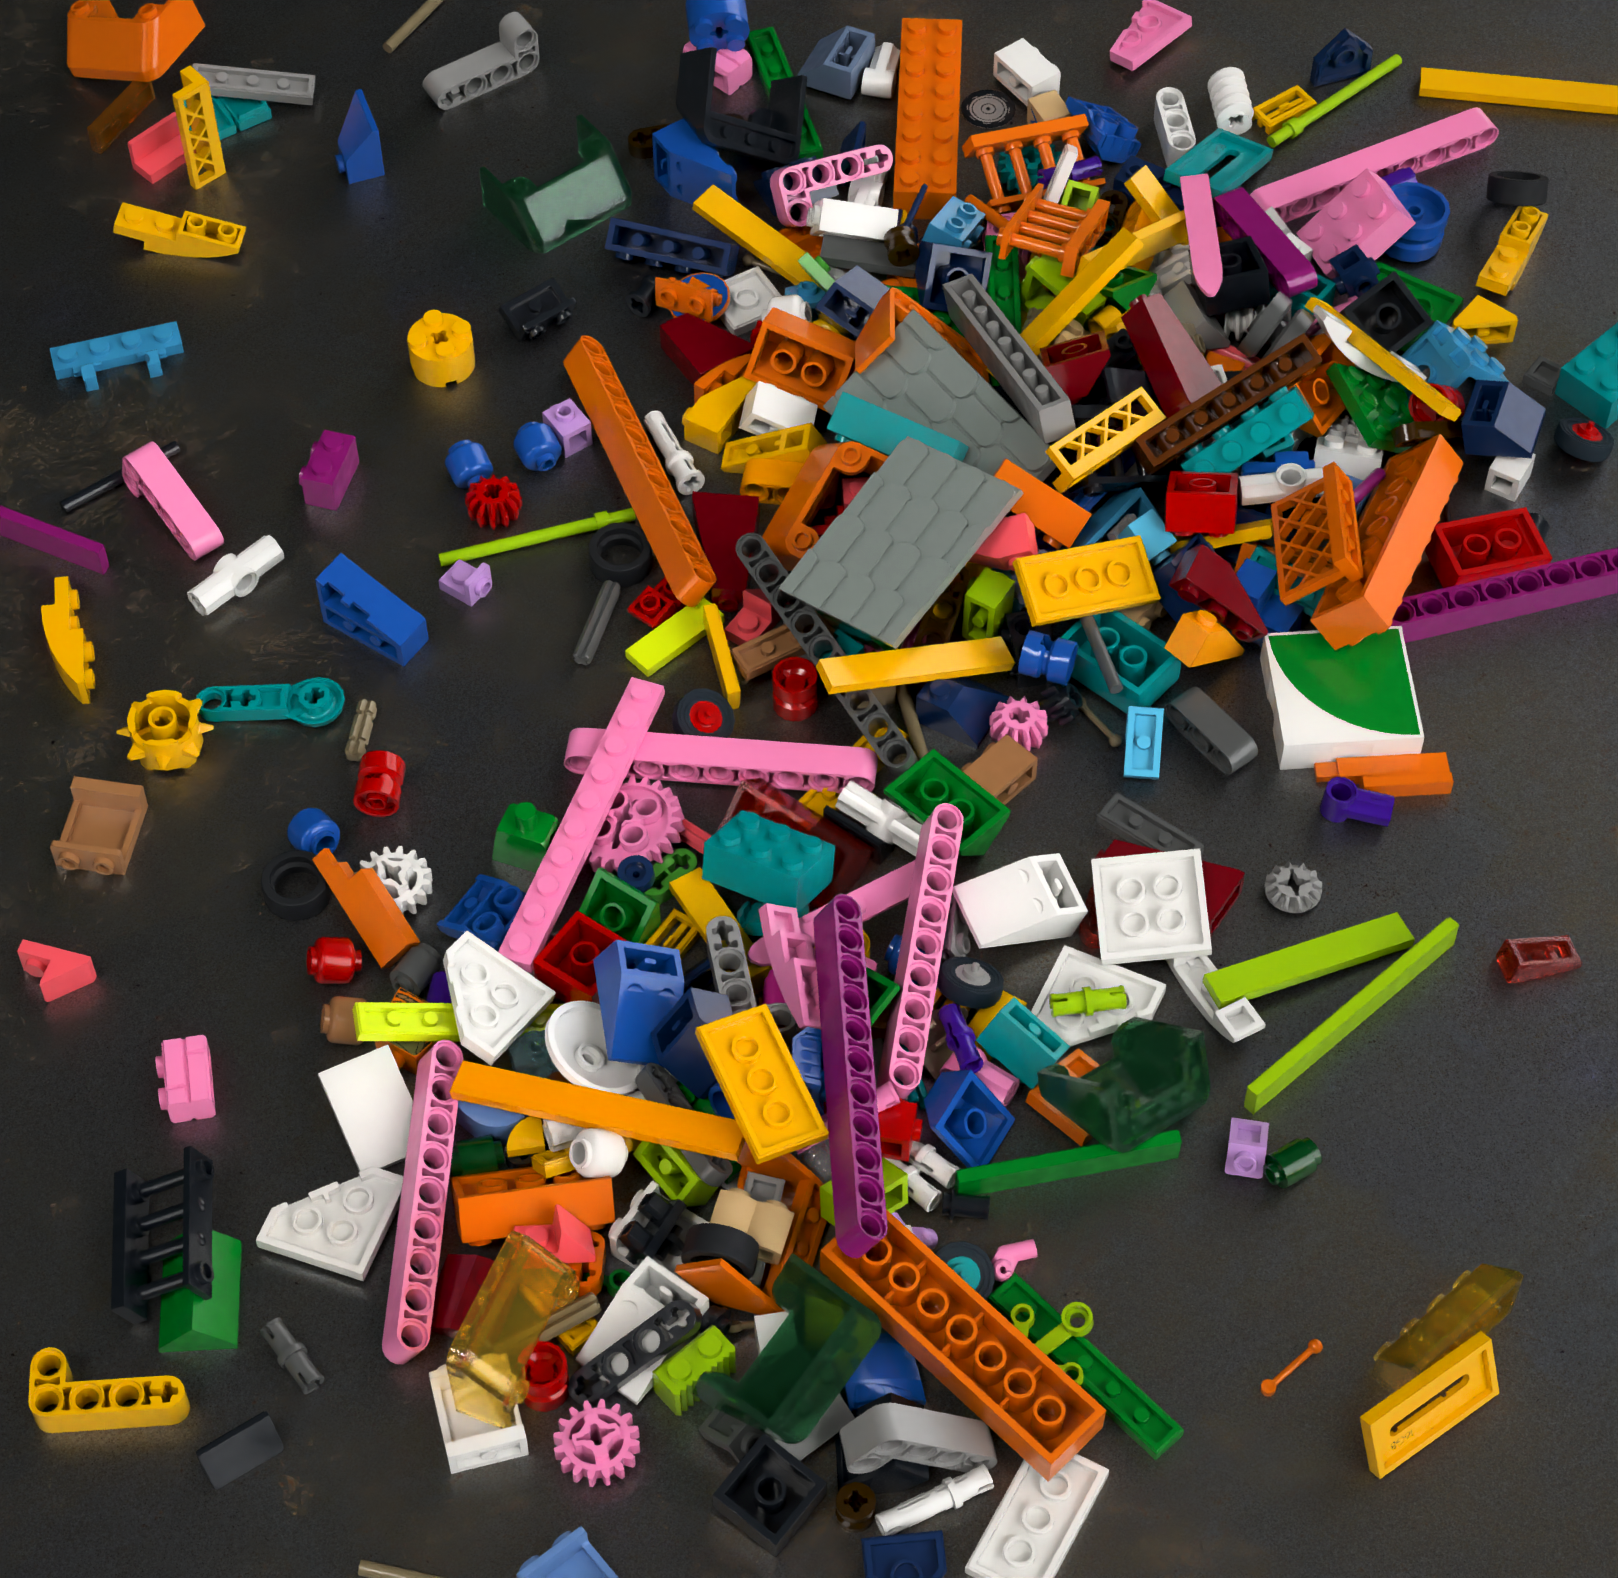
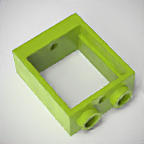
M1036 255L1026 265L1025 271L1027 274L1020 283V305L1027 313L1033 307L1044 310L1054 299L1049 292L1041 287L1042 284L1057 296L1074 279V277L1070 278L1060 275L1062 263L1058 262V258L1047 255L1039 257ZM1099 292L1074 320L1078 321L1084 330L1087 331L1088 320L1104 308L1108 297Z

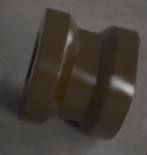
M896 226L886 232L884 244L890 263L898 267L913 264L918 259L920 252L913 229L908 226Z
M853 1482L846 1484L839 1490L835 1503V1515L838 1524L846 1531L854 1533L863 1532L871 1527L876 1514V1498L871 1488L863 1483Z

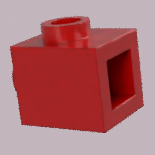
M899 1098L901 1103L878 1113L881 1154L884 1158L909 1162L913 1141L920 1142L923 1119H917L918 1103L908 1102L905 1099Z

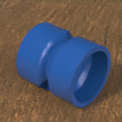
M1029 630L1021 651L1018 673L1034 678H1039L1043 674L1046 676L1047 681L1066 686L1074 669L1078 642L1060 637L1055 641H1051L1049 634Z

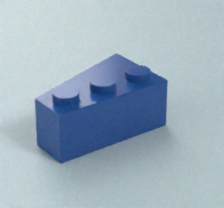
M340 553L315 579L323 622L404 667L429 640L426 619L422 614L412 609L344 554Z

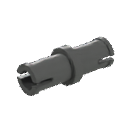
M281 1318L269 1321L265 1325L270 1331L263 1327L260 1334L278 1356L277 1363L282 1369L289 1371L304 1394L313 1392L319 1387L315 1381L322 1384L324 1377L306 1355L308 1352L307 1348L303 1343H297Z

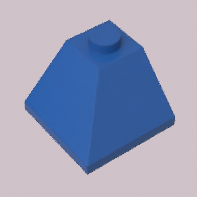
M362 89L355 90L337 141L339 154L335 155L339 173H345L349 184L385 175L379 130Z
M972 1070L941 1072L924 1099L930 1128L967 1168L989 1164L1016 1120Z

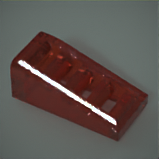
M1569 935L1507 939L1496 954V960L1508 984L1525 982L1578 969L1583 964ZM1554 949L1559 950L1562 958H1558Z

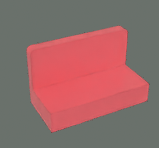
M176 112L169 114L128 141L133 169L151 184L156 183L186 163Z

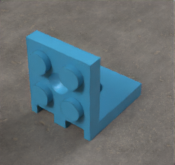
M1438 320L1401 355V357L1416 365L1421 372L1427 368L1430 369V377L1426 381L1427 383L1452 386L1457 389L1468 377L1475 380L1509 382L1503 374L1505 371L1504 366L1496 358H1490L1485 352L1488 347L1483 340L1476 335L1470 337L1461 327L1454 329ZM1405 387L1404 391L1408 398H1410L1412 392Z

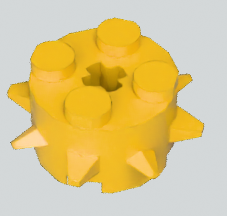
M173 690L150 692L146 694V700L142 702L134 701L131 704L127 717L128 726L116 731L119 735L131 737L133 745L127 758L130 761L139 759L141 765L147 770L168 771L178 768H189L196 763L203 744L202 733L214 729V725L199 722L198 712L203 701L199 698L189 701L183 698L180 692Z

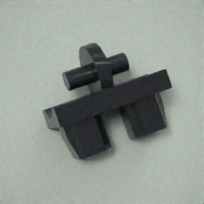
M656 1192L646 1194L637 1209L649 1219L646 1227L644 1228L636 1220L630 1221L618 1235L620 1241L630 1250L625 1258L635 1265L640 1259L644 1260L647 1256L652 1259L655 1256L660 1261H664L668 1254L680 1256L684 1243L679 1237L683 1232V1228L677 1225L676 1222L687 1205L680 1199L668 1201Z

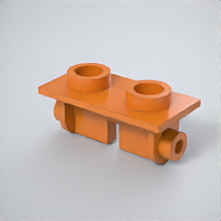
M669 277L668 279L655 278L656 306L680 313H689L698 318L713 321V307L720 306L722 302V294L718 293L717 289L712 288L710 290L699 286L696 288L692 284L678 281L674 277Z

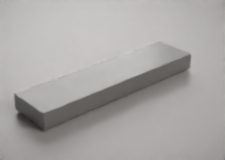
M193 63L192 67L209 82L211 95L313 105L315 75Z

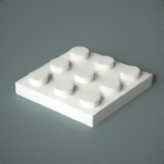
M1200 848L1091 859L1102 965L1212 955Z

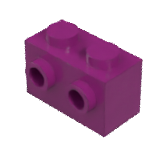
M324 429L319 441L313 443L310 460L307 466L301 468L299 473V485H302L305 504L337 511L359 464L355 436Z

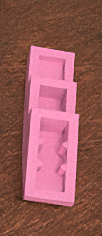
M766 903L758 909L773 973L785 1003L800 1029H805L806 1027L821 1029L816 961H814L811 937L800 932L797 908Z

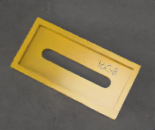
M1482 1331L1478 1332L1360 1416L1370 1472L1379 1479L1383 1478L1499 1394L1491 1338ZM1463 1376L1462 1380L1459 1383H1457L1455 1386H1453L1445 1392V1397L1439 1396L1434 1401H1432L1427 1406H1425L1420 1411L1411 1416L1409 1419H1407L1402 1424L1397 1426L1396 1432L1390 1431L1392 1426H1394L1397 1422L1402 1420L1404 1417L1409 1415L1411 1412L1416 1410L1418 1407L1423 1405L1425 1402L1430 1400L1432 1397L1437 1395L1439 1392H1441L1450 1384H1452L1457 1379Z

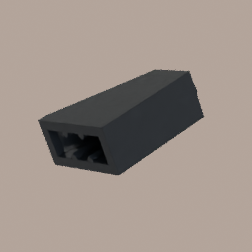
M1104 368L1089 394L1081 398L1082 405L1115 404L1142 386L1155 404L1160 403L1145 371L1120 368ZM1136 399L1131 404H1140V402Z

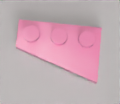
M1143 0L1142 8L1132 16V23L1129 28L1122 31L1110 49V61L1134 71L1192 27V16L1157 0Z

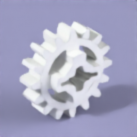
M386 846L383 848V855L379 856L373 851L370 853L371 862L360 861L361 869L373 868L403 915V911L406 910L416 914L417 903L421 905L427 904L426 894H432L433 892L431 868L427 867L425 858L417 859L415 850H411L406 855L403 852V846H398L396 852L391 853L390 849Z

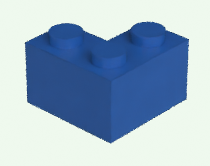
M1246 558L1236 575L1266 626L1268 633L1299 631L1302 624L1304 607L1295 602L1285 606L1280 601V596L1274 594L1277 571ZM1222 624V627L1232 634V631ZM1263 637L1252 642L1262 648Z

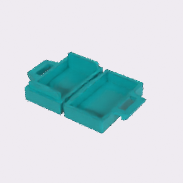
M211 95L220 140L236 134V127L239 131H243L272 119L271 108L266 103L267 101ZM186 100L184 101L185 108H187Z

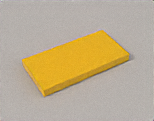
M1141 535L1020 557L1012 562L1032 627L1153 604L1161 599Z
M766 1003L696 1027L695 1035L756 1164L828 1139L829 1132Z

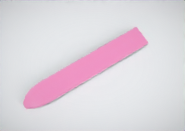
M1208 173L1180 177L1193 275L1200 290L1207 297H1214L1220 289L1223 280V268Z
M915 860L847 894L860 906L862 923L909 900ZM826 905L798 918L801 934L810 935L812 948L815 947L814 917ZM762 937L750 947L747 957L753 964L771 966L764 937Z

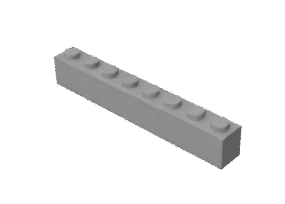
M969 274L942 284L949 317L1045 444L1059 441L1076 430L1069 397L974 275Z

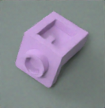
M458 559L438 580L439 589L472 607L480 597H485L492 587L490 565L483 562L478 568H475Z
M1231 1118L1225 1164L1226 1174L1257 1179L1262 1178L1269 1123Z

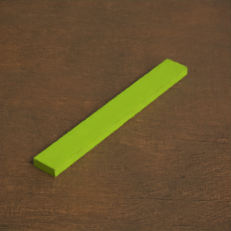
M1451 917L1442 921L1247 1086L1244 1107L1254 1115L1445 953L1455 943L1459 924Z

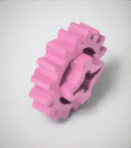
M600 1399L597 1408H592L589 1401L586 1400L583 1404V1411L579 1412L571 1407L569 1409L570 1420L559 1419L558 1424L561 1432L553 1434L554 1445H557L554 1448L556 1460H562L560 1464L563 1473L573 1470L574 1482L578 1483L584 1476L588 1477L589 1487H594L596 1479L602 1478L604 1484L608 1486L610 1485L611 1475L615 1474L620 1479L625 1477L624 1465L632 1468L636 1465L633 1454L640 1453V1441L636 1440L640 1437L638 1426H631L633 1419L630 1412L620 1416V1404L616 1403L609 1410L606 1409L604 1399ZM599 1440L600 1445H594L593 1441Z

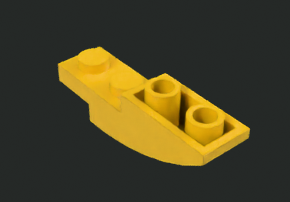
M122 202L114 223L113 233L144 241L143 250L175 256L210 258L238 254L246 227L186 210L183 217L180 218Z
M1518 206L1501 232L1498 245L1478 275L1476 286L1504 296L1507 295L1509 290L1513 291L1535 249L1549 214L1533 206Z
M68 576L55 577V604L41 606L46 639L56 669L63 682L82 704H89L90 689H95L93 668L89 669V662L95 661L93 642L86 641L84 630L80 628L79 618L74 616V610L80 609L78 590H72Z

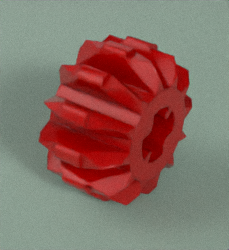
M493 473L490 479L480 476L478 483H470L469 492L466 493L465 504L471 521H477L480 528L489 524L495 530L497 525L501 524L507 528L509 520L514 521L518 519L519 511L522 507V497L520 496L517 483H510L507 475L497 479Z

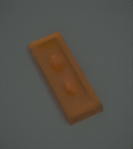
M133 81L87 127L93 151L99 154L103 153L155 99L152 81Z

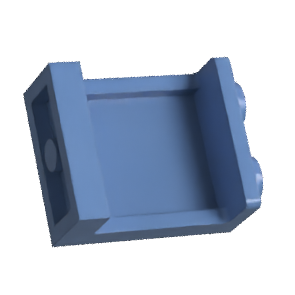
M582 1526L573 1532L566 1531L561 1534L552 1544V1548L540 1557L535 1555L526 1560L516 1575L517 1578H619L590 1544L587 1532Z

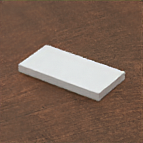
M1076 1454L1048 1482L1031 1465L1023 1460L966 1564L965 1573L974 1578H1055L1109 1476V1469Z

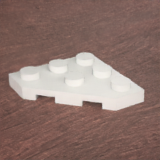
M466 931L446 950L443 963L460 1043L486 1063L492 1065L550 1005L556 992L469 931Z
M1064 945L1031 1012L1069 1046H1073L1152 1021L1165 994L1166 984L1115 964L1102 965L1100 958ZM1088 986L1091 987V990L1124 986L1125 992L1123 994H1126V1009L1094 1012L1093 1016L1087 1017L1085 1013L1054 1018L1051 1016L1052 1009H1050L1049 994L1081 991L1082 987Z
M370 1167L360 1171L359 1176L341 1184H338L337 1181L309 1192V1197L289 1205L287 1202L272 1207L256 1238L257 1246L364 1282L400 1206L403 1176L377 1167Z

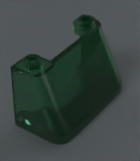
M1135 1016L1122 1023L1114 1032L1112 1037L1114 1058L1080 1078L1072 1077L1065 1066L1058 1064L1049 1065L1037 1072L1041 1096L1104 1147L1121 1153L1132 1150L1202 1107L1210 1093V1076L1204 1031Z

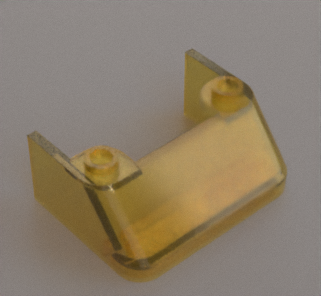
M512 1231L506 1238L451 1344L446 1360V1368L456 1411L501 1429L517 1425L514 1407L516 1403H523L530 1386V1382L525 1380V1366L555 1307L563 1308L566 1303H573L575 1299L580 1297V1281L577 1280L576 1271L531 1237L522 1233Z

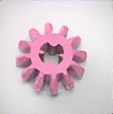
M1025 695L1020 701H1015L1010 696L1007 704L998 702L995 711L992 712L989 718V725L991 726L990 736L993 741H999L1007 734L1028 751H1030L1031 747L1039 749L1042 739H1045L1048 734L1046 710H1040L1038 701L1027 703Z

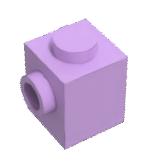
M570 398L542 412L543 423L548 424L552 428L562 446L561 454L565 458L593 444L591 422Z

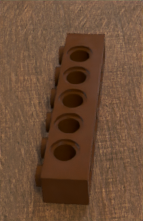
M1303 333L1136 438L1131 446V450L1147 474L1151 475L1182 456L1198 443H1202L1212 437L1214 432L1229 423L1231 425L1241 418L1240 415L1253 406L1258 405L1259 407L1269 401V396L1281 387L1286 386L1288 389L1315 372L1323 360L1306 334Z

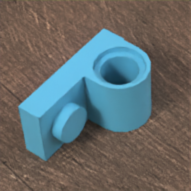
M1128 707L1123 777L1159 780L1164 708Z

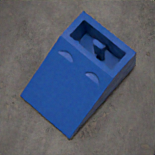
M684 118L652 133L654 178L671 197L693 205V202L714 184L738 202L736 195L737 174L730 164L727 165L719 157L714 147L703 144Z
M615 940L593 959L608 1060L646 1065L652 1062L662 1066L658 1061L651 1032L683 996L685 982L679 949Z

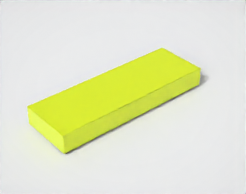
M704 597L696 607H684L626 649V658L647 677H650L707 635L703 623V606L712 603ZM719 610L720 617H721V621H722V623H724V622H725V616H724V614Z

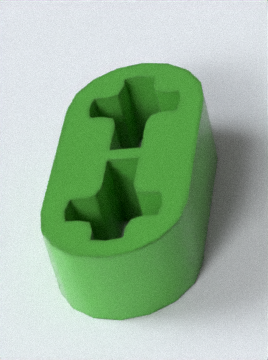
M683 848L675 849L673 854H667L662 858V864L655 863L653 865L655 873L653 886L656 887L661 884V889L651 888L644 893L660 902V905L672 898L674 895L669 890V882L698 868L697 857L692 851ZM679 864L680 866H685L686 864H688V869L685 870L684 868L679 867L675 870V865Z

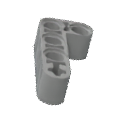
M511 12L502 18L499 23V42L433 70L424 78L422 84L424 91L440 109L448 110L534 71L540 60L538 35L520 13Z
M727 916L715 917L706 927L707 953L716 993L728 995L732 1012L736 1014L757 1005L739 926L733 918ZM721 940H725L728 947L722 948ZM734 969V970H736V971L726 972V971H724V970ZM741 1000V1001H743V1002H741V1003H732L731 1001ZM786 1003L767 1004L776 1025L787 1026L779 1029L789 1048L792 1038L797 1034V1023Z
M897 1403L875 1405L843 1426L839 1432L846 1467L853 1474L872 1472L892 1459L966 1473L982 1464L989 1470L997 1465L998 1462L990 1427L982 1420Z

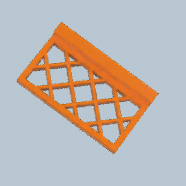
M1335 462L1322 467L1323 478L1271 504L1280 601L1285 606L1343 577H1346L1351 583L1364 577L1353 484ZM1324 491L1317 504L1312 503L1314 497ZM1296 506L1288 518H1283L1282 512ZM1306 509L1312 510L1303 523L1298 522ZM1322 513L1327 514L1320 527L1314 526ZM1292 529H1298L1292 540L1286 542L1285 539ZM1308 533L1314 534L1306 547L1300 546ZM1325 537L1330 538L1322 551L1316 550ZM1295 552L1301 553L1294 565L1289 566L1288 562ZM1311 557L1317 558L1309 571L1303 570ZM1328 561L1332 562L1333 569L1320 575L1319 573ZM1298 576L1303 577L1300 584L1297 587L1290 590V587L1292 586Z

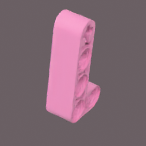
M873 145L776 170L771 175L770 188L780 223L788 228L805 226L809 207L813 208L810 191L888 171L893 163L891 150L884 145ZM874 156L878 157V162L864 165L863 159ZM844 159L851 166L848 175H845L841 169V163ZM815 166L822 172V178L819 183L812 177V170ZM785 174H789L793 180L790 190H787L783 185ZM793 205H796L800 210V218L797 221L793 220L790 215Z
M151 441L122 458V477L128 489L137 498L142 495L147 498L192 560L196 561L224 544L222 533L155 442Z

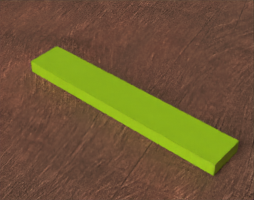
M1398 912L1204 974L1202 982L1218 1009H1222L1244 997L1247 1000H1251L1412 947L1415 938Z

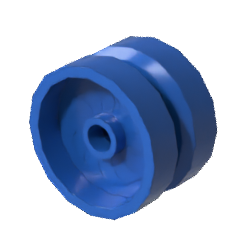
M1405 182L1393 185L1390 188L1416 224L1384 253L1405 262L1429 260L1438 253L1442 245L1444 229L1450 215L1449 202L1442 193L1433 187L1421 183Z

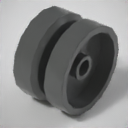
M1279 291L1270 304L1261 309L1247 328L1248 334L1237 347V350L1248 358H1252L1258 354L1265 344L1270 347L1263 356L1265 358L1296 337L1306 333L1316 317L1306 309L1301 308L1296 311L1289 322L1284 320L1283 318L1292 307L1293 300Z

